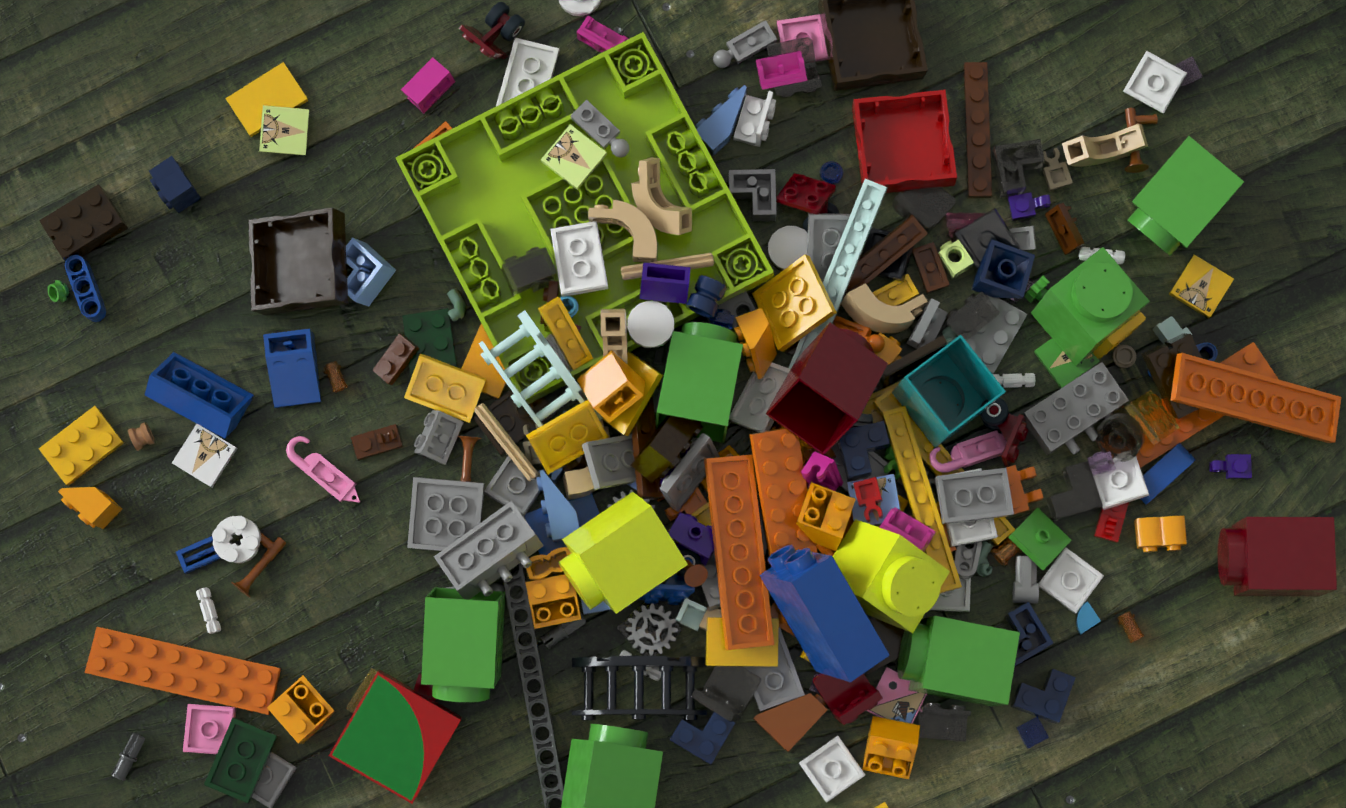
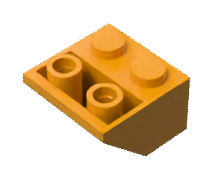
M759 308L735 317L738 327L734 328L738 341L742 340L740 344H743L742 355L748 357L746 359L750 372H755L758 380L764 377L777 355L769 322L763 309Z
M610 351L577 379L593 409L609 423L644 396L645 380L613 351Z
M811 482L796 524L813 543L836 551L843 538L856 499Z
M96 487L61 488L58 491L63 496L61 501L68 508L76 512L79 511L78 517L92 528L97 526L104 529L122 510L107 493Z
M565 574L525 582L534 629L582 620L577 592Z
M304 675L267 707L299 744H304L335 712Z
M873 716L862 770L909 779L918 747L920 725Z

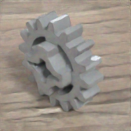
M651 604L648 610L642 605L641 613L636 610L633 611L636 616L635 619L628 618V622L632 624V627L626 628V631L632 632V635L628 637V641L635 640L632 647L636 649L640 646L641 654L649 650L650 656H653L654 651L657 650L661 655L663 654V647L671 648L668 643L669 641H676V638L672 636V633L678 632L677 628L672 627L676 623V619L670 620L671 612L663 613L664 607L662 605L658 610L655 609L654 604ZM651 614L659 615L664 620L656 621L652 619ZM643 617L644 624L641 629L636 631L637 623ZM647 620H650L654 627L658 626L659 629L656 630L655 635L657 640H654L651 633L646 634L645 631L648 630L649 625ZM668 629L667 637L661 643V633ZM646 638L651 640L654 646L645 645L640 639Z

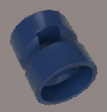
M699 275L694 287L696 293H691L686 307L701 316L713 319L719 308L717 301L724 297L727 287L715 279Z

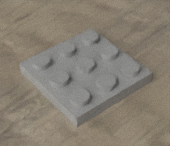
M413 477L407 548L442 551L480 524L482 521L485 483Z

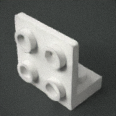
M772 91L768 92L766 100L746 95L733 140L760 147L762 140H767L770 124L768 119H773L776 108V100L773 99Z

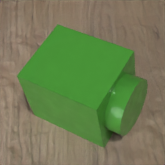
M1188 136L1132 201L1137 209L1127 221L1166 254L1171 256L1180 245L1186 249L1243 185L1244 181Z
M1102 247L1052 286L1032 310L1031 314L1074 365L1077 366L1091 355L1109 336L1136 316L1150 301L1105 248Z
M701 322L685 323L682 325L681 332H672L656 414V429L667 415L700 421L704 427L695 438H699L704 433L712 441L725 443L743 344L736 343L737 334L722 326Z
M434 587L425 597L421 684L433 685L432 697L451 702H480L490 699V688H495L502 671L505 591H493L490 596H485L481 591L471 599H463L456 589Z
M940 616L922 619L914 633L904 631L898 658L899 679L910 681L909 691L991 707L1008 705L1020 632Z
M591 724L588 740H571L561 808H655L663 751L646 749L648 732Z

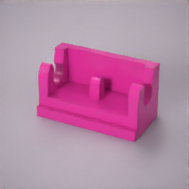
M589 15L576 32L578 40L601 53L628 40V37L616 33L595 21Z
M801 51L756 60L762 90L807 81Z
M432 57L401 91L424 114L455 83V80L451 73Z
M815 451L801 471L808 489L811 482L836 491L843 484L835 460Z
M896 507L891 508L879 527L903 536L923 552L936 533L933 529Z

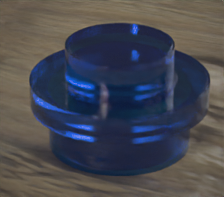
M834 161L823 164L820 169V177L823 181L836 184L842 179L843 169L840 164Z

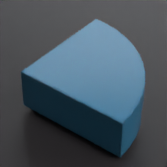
M1088 601L1082 605L1077 614L1076 624L1079 634L1084 633L1101 622Z

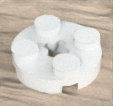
M231 516L224 519L212 533L213 546L219 557L230 563H245L251 560L259 550L261 542L260 530L253 521L243 516ZM234 534L242 535L243 537L240 540L241 544L239 546L231 543Z

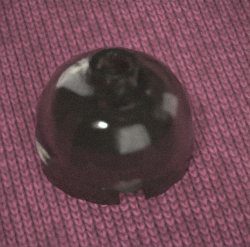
M1126 413L1110 415L1096 430L1098 431L1096 442L1100 450L1108 458L1122 459L1121 462L1132 460L1140 452L1145 442V432L1141 422L1134 416Z

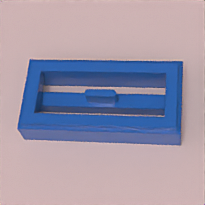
M212 536L176 551L185 574L222 559L218 554H215L190 566L186 565L189 562L215 552L214 546L185 559L183 557L184 554L212 543Z

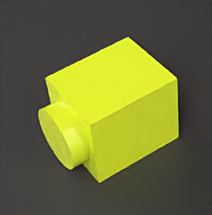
M631 492L563 538L562 540L571 554L559 561V565L590 610L604 601L616 614L688 565L652 506L634 492Z
M856 519L832 556L867 615L910 633H914L924 614L934 606L939 597L941 586L950 573L948 569L903 536Z

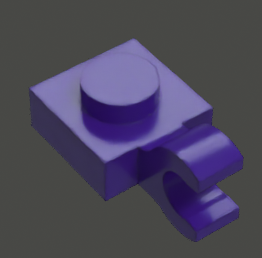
M1031 192L1008 197L1012 221L1035 217L1036 209L1050 207L1049 204H1051L1049 195L1032 199Z
M1227 454L1225 461L1214 460L1209 462V472H1226V479H1251V454Z

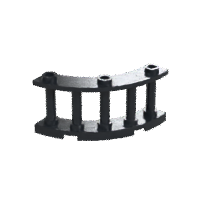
M610 656L609 658H572V667L582 668V672H584V710L572 711V715L581 716V720H596V716L632 715L633 720H645L646 715L683 716V720H697V716L707 715V710H695V672H697V668L707 667L706 657ZM619 667H632V671H634V709H617V671H619ZM646 667H659V671H661V709H644V671H646ZM673 667L683 668V672H685V710L671 709V671H673ZM596 668H605V671H607V709L593 710L594 672H596Z

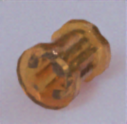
M1008 537L997 549L991 550L994 558L1004 567L1008 565V561L1016 553L1022 552Z

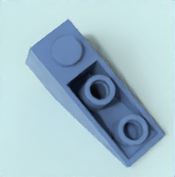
M745 85L740 89L735 88L729 94V99L724 104L719 103L711 111L712 115L708 119L703 118L695 125L708 152L712 156L720 151L731 139L747 94V87Z
M540 470L541 477H536L538 489L544 492L545 500H541L543 514H548L549 523L545 524L547 537H552L553 542L563 541V538L580 527L578 514L544 470Z

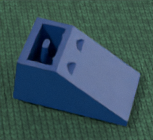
M311 329L263 334L274 407L321 402L315 337Z

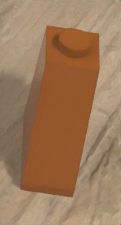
M809 693L757 714L753 720L782 748L789 752L828 709L825 707L826 703L818 694L813 696Z

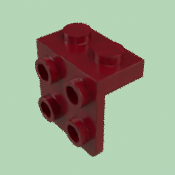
M822 673L813 679L815 687L832 715L843 725L854 722L858 715L865 710L874 708L878 701L883 699L880 692L870 685L864 673L852 682Z

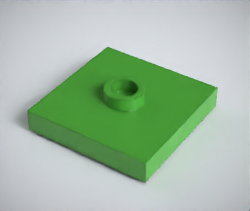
M1038 507L1008 537L1042 570L1072 541Z

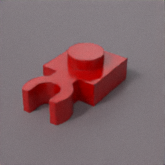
M873 477L854 482L859 507L866 506L864 511L866 520L868 522L871 521L869 515L872 511H877L879 518H883L881 508L876 505V503L883 501L877 478Z

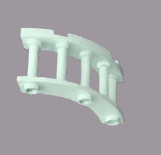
M524 310L517 315L523 323L519 326V330L491 350L488 349L483 341L478 344L484 351L481 353V356L488 365H494L514 393L510 397L517 407L523 406L537 426L541 427L544 425L541 421L570 400L574 401L577 399L581 404L588 398ZM525 336L527 338L532 336L537 343L533 346L534 349L503 370L496 357ZM546 356L553 365L549 368L550 371L519 392L510 377L538 357ZM562 378L568 386L565 389L566 392L535 414L526 402V399L554 379ZM594 409L599 420L603 419V417Z

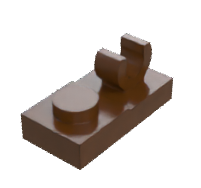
M1061 203L1045 213V216L1064 254L1067 255L1085 243L1074 223L1077 220L1076 217L1071 218L1068 212L1072 209L1071 206H1065L1064 203Z
M396 424L351 437L358 461L403 447Z

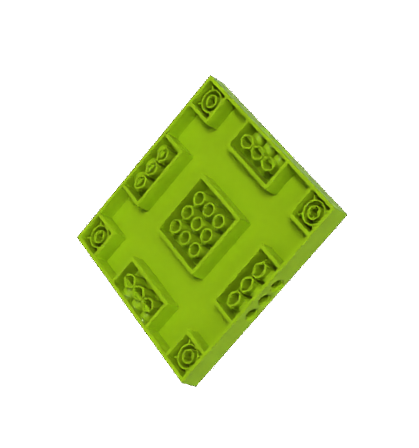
M644 32L396 157L410 188L493 347L520 329L519 326L523 323L517 315L524 310L545 338L551 334V332L545 331L544 324H540L541 314L538 310L539 307L547 303L543 301L544 287L549 288V281H559L550 229L589 222V208H594L595 205H606L608 209H612L613 200L623 201L637 208L631 183L639 181V161L651 157L660 158V186L665 198L673 205L692 208V231L675 235L654 228L657 240V261L712 253L714 258L713 266L690 270L687 302L691 293H696L694 287L699 275L715 279L727 287L724 297L717 301L718 305L772 279L774 275L772 267ZM588 100L620 130V134L616 138L626 140L630 149L626 156L616 157L613 155L611 145L609 144L603 149L607 152V155L577 190L543 164L541 159L570 124L602 148L570 117L581 104ZM597 223L608 289L571 295L578 302V311L572 320L574 324L581 326L580 335L593 357L592 360L570 372L575 380L603 358L601 309H626L628 324V317L633 308L639 303L653 301L640 299L642 277L623 280L621 267L642 264L643 262H633L634 240L627 229L617 224ZM559 284L558 297H562V295H561V290H560V284ZM657 301L664 304L671 311L674 318V329L701 316L688 309L686 304ZM627 328V351L631 352L641 346L636 344L630 337ZM525 336L499 355L505 369L534 349L533 346L537 343L532 336L528 338ZM546 356L538 357L510 377L518 391L521 392L550 371L549 368L553 365ZM562 378L554 379L526 399V402L530 404L565 386L566 383Z

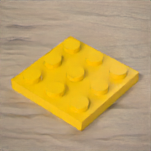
M806 254L752 293L758 308L763 309L769 322L777 349L782 352L837 313L810 256Z

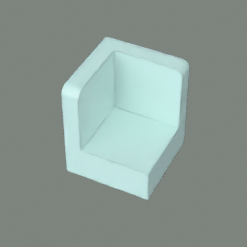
M1172 316L1152 329L1163 345H1165L1164 342L1183 333L1192 335L1187 327L1182 330Z
M686 598L677 615L676 622L698 632L699 625L707 608Z

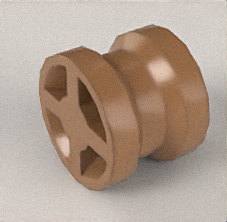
M146 422L136 429H128L129 437L137 451L141 450L146 444L152 445L155 443L154 436Z

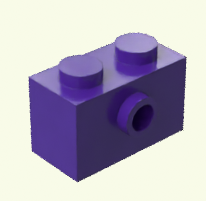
M643 262L640 299L687 304L691 267Z
M680 512L668 533L679 551L689 549L700 556L702 564L706 566L714 553L712 526H705L699 523L694 516Z

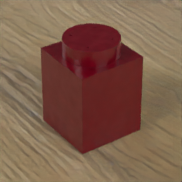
M830 322L796 359L768 408L766 415L824 455L859 420L888 363L874 354L872 346L863 336L848 329L838 328Z
M1245 517L1233 524L1232 528H1222L1218 540V572L1221 584L1223 586H1234V596H1322L1337 590L1334 517Z

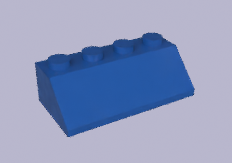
M175 352L150 374L145 391V396L223 438H226L237 427L254 396Z

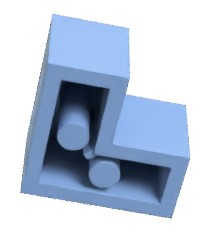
M352 237L346 245L347 264L354 269L347 278L348 296L357 303L370 306L396 269L367 243Z

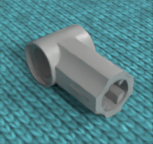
M1028 556L1016 557L1015 582L1013 583L1012 592L1013 603H1038L1037 565Z

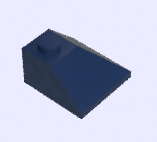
M991 240L978 267L972 290L993 298H1023L1035 255Z

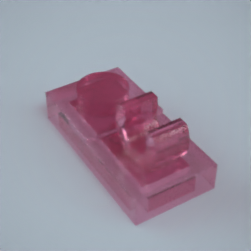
M946 213L945 222L947 228H949L950 238H953L954 230L961 229L986 213Z

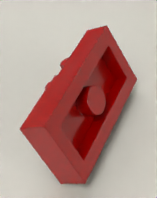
M1129 502L1103 510L1102 507L1094 537L1117 543Z

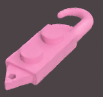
M996 430L957 443L951 450V462L942 464L937 461L936 453L940 451V447H936L930 452L929 459L931 465L937 471L943 473L1001 456L1007 442L1004 436Z
M298 436L289 441L286 453L291 462L340 502L360 503L355 488L356 484L318 453H312L303 459L294 451V447L298 442L309 443L310 440L308 438Z

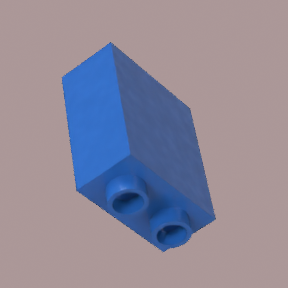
M788 545L769 556L768 562L771 568L759 576L816 672L852 682L889 656L888 651L832 555L811 552L810 548L795 550L793 545Z

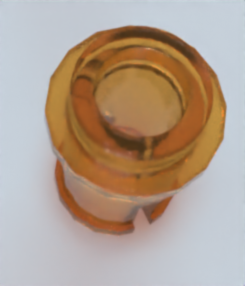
M337 361L325 365V371H323L324 374H327L334 393L348 387L340 371L341 365H338Z
M1128 611L1117 618L1119 620L1118 625H1122L1132 643L1142 638L1144 634H1142L1133 618L1135 615Z

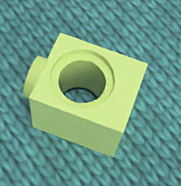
M959 239L954 243L950 240L940 247L941 251L938 254L941 263L952 280L972 268L974 261ZM956 253L959 255L960 261L952 262L949 260L948 255Z

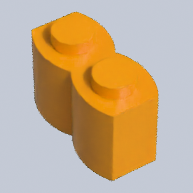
M1185 516L1146 517L1134 520L1137 549L1143 548L1145 553L1157 552L1158 547H1167V551H1179L1181 546L1187 544Z
M557 548L548 555H536L529 558L532 561V565L526 568L529 579L533 581L552 577L553 574H565L559 565V561L571 554L568 548Z

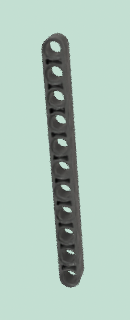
M519 563L518 574L512 576L509 582H504L544 806L545 808H550V802L553 799L558 798L562 801L564 781L538 640L527 594L525 570L523 565ZM516 587H520L524 591L520 599H513L511 597V592ZM520 610H524L528 614L527 620L523 623H519L515 619L516 613ZM523 634H530L532 636L530 645L522 646L520 644V637ZM528 657L536 659V666L531 670L524 667V661ZM533 680H537L541 684V688L537 693H531L528 690V685ZM536 704H543L545 707V713L540 717L534 716L532 712ZM542 727H546L549 730V737L544 741L539 740L537 737V731ZM545 751H551L554 755V760L550 764H544L541 760V755ZM551 774L556 775L558 778V784L555 788H548L545 783L547 776Z

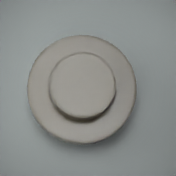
M1120 345L1113 352V361L1120 368H1129L1136 361V352L1129 345Z

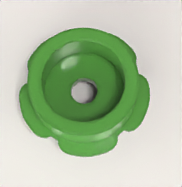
M56 280L55 283L48 286V295L53 302H65L69 295V289L65 283Z

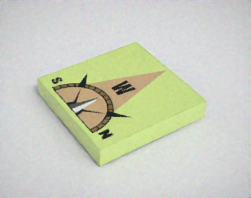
M263 105L259 151L306 156L309 109Z
M570 124L542 157L541 162L578 190L604 159L607 152Z

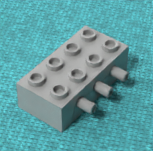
M1101 362L1024 412L1023 415L1028 429L1047 456L1065 444L1074 455L1080 451L1074 438L1086 432L1091 441L1094 442L1100 436L1093 426L1103 419L1106 420L1111 429L1117 427L1119 422L1112 413L1123 407L1129 400L1103 362Z
M510 501L439 552L434 558L463 599H471L481 591L485 596H490L493 590L489 585L500 577L504 582H509L512 579L509 571L519 563L524 568L530 567L532 561L529 559V556L544 545L513 502Z

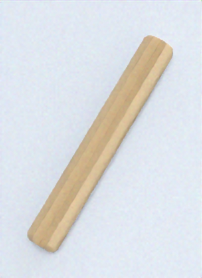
M705 253L648 263L698 269L713 266L714 258L712 253ZM643 263L621 267L623 280L641 278Z
M484 403L478 405L474 412L528 481L534 480L539 475L537 470Z

